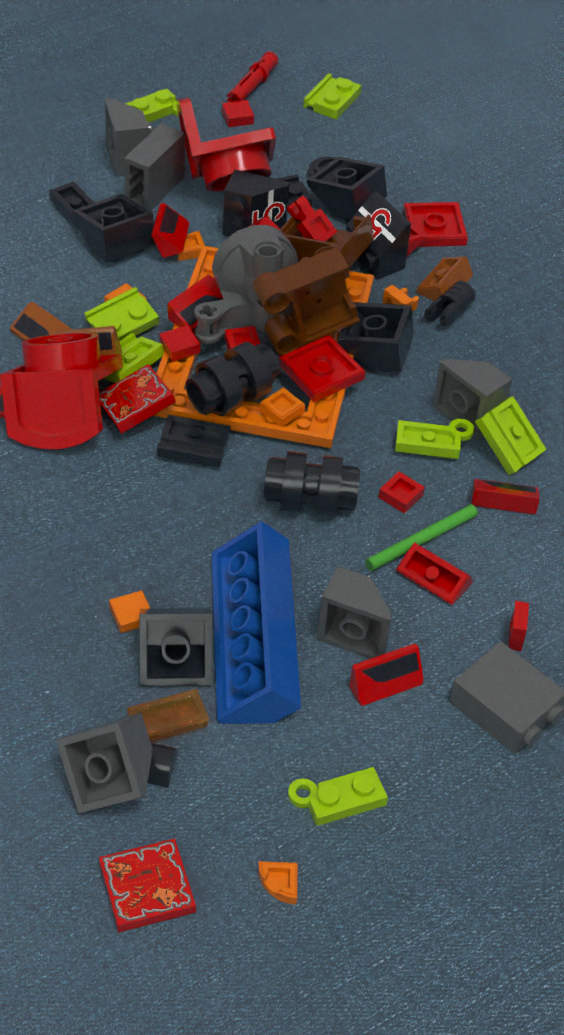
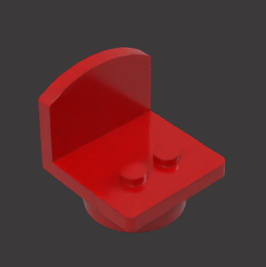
M190 98L177 100L180 131L185 133V151L192 179L203 177L208 191L223 192L234 170L265 177L271 175L269 162L273 160L276 144L274 128L261 129L201 143Z
M62 333L39 336L22 341L24 364L0 374L7 436L31 447L63 449L82 444L103 431L98 381L123 368L122 354L101 355L99 336L96 333Z

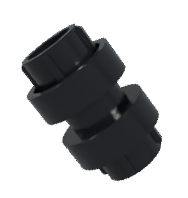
M244 342L227 350L224 358L216 355L198 363L195 368V374L186 381L188 398L193 407L203 415H208L212 412L218 416L227 415L241 408L243 400L254 402L270 394L272 384L280 378V364L277 356L269 346L262 343L254 346L249 342Z
M287 451L286 458L271 457L268 459L264 498L267 501L281 502L280 510L301 512L302 503L318 504V515L337 517V509L350 511L356 509L360 469L355 466L343 465L344 457L324 455L323 464L319 465L307 463V453ZM305 476H307V478H306V486H305V490H304ZM319 477H320V478H321V480H320V488H319V492H317V489H318V481H319Z

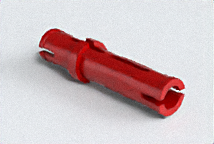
M268 51L258 62H254L250 66L249 72L227 94L226 97H229L227 101H243L259 83L265 82L269 77V72L279 63L277 55Z

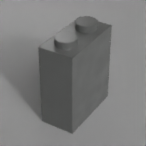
M161 123L124 158L126 197L151 211L184 179V132Z
M501 641L453 681L449 702L514 754L519 752L525 745L528 747L534 745L541 736L543 729L548 724L551 726L556 725L564 715V689Z

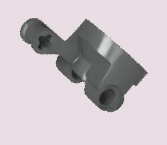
M252 225L236 231L223 241L215 253L212 265L214 279L223 296V300L205 302L195 307L194 315L197 319L195 337L199 342L206 344L215 343L225 335L226 329L255 326L256 330L265 332V324L271 317L278 314L290 316L288 307L278 314L267 313L253 289V283L259 275L266 272H276L298 263L294 246L281 230L269 225Z

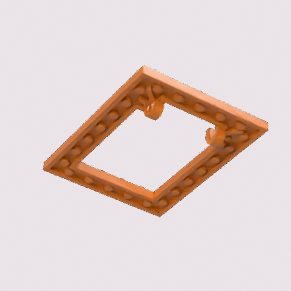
M202 246L187 289L206 275H211L214 278L212 265L215 253L219 248ZM349 271L350 277L346 278L345 281L353 302L368 303L374 275ZM174 324L173 329L179 328V326ZM341 330L330 334L337 343ZM345 350L354 359V356ZM164 351L156 374L173 393L176 402L153 416L167 418L168 415L228 425L231 426L233 431L332 448L347 388L315 403L310 399L307 412L305 411L283 427L279 426L260 410V403L246 402L244 400L241 408L227 415L218 416L213 412L203 415L193 407L186 391V381L191 377L198 354L172 362Z

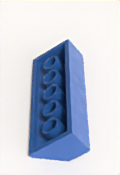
M260 521L212 552L217 721L222 724L275 723L301 709L289 539L263 521Z

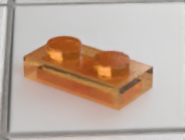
M197 689L127 708V717L142 713L150 742L206 727L209 724L208 714Z

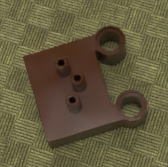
M369 214L366 217L355 216L353 218V232L336 229L338 232L325 242L304 238L296 227L301 221L294 217H291L280 229L294 246L298 262L303 257L311 258L338 247L349 268L374 240L371 216Z
M338 247L311 258L303 257L296 264L276 272L263 273L255 279L253 289L267 313L278 314L287 307L289 308L290 316L278 314L271 317L265 324V332L278 354L285 355L305 344L360 322L356 305L348 293L345 281L346 278L350 277L349 266Z

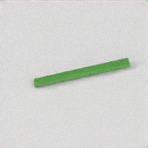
M470 504L365 560L367 568L370 571H374L406 554L414 542L421 546L478 515L476 507Z

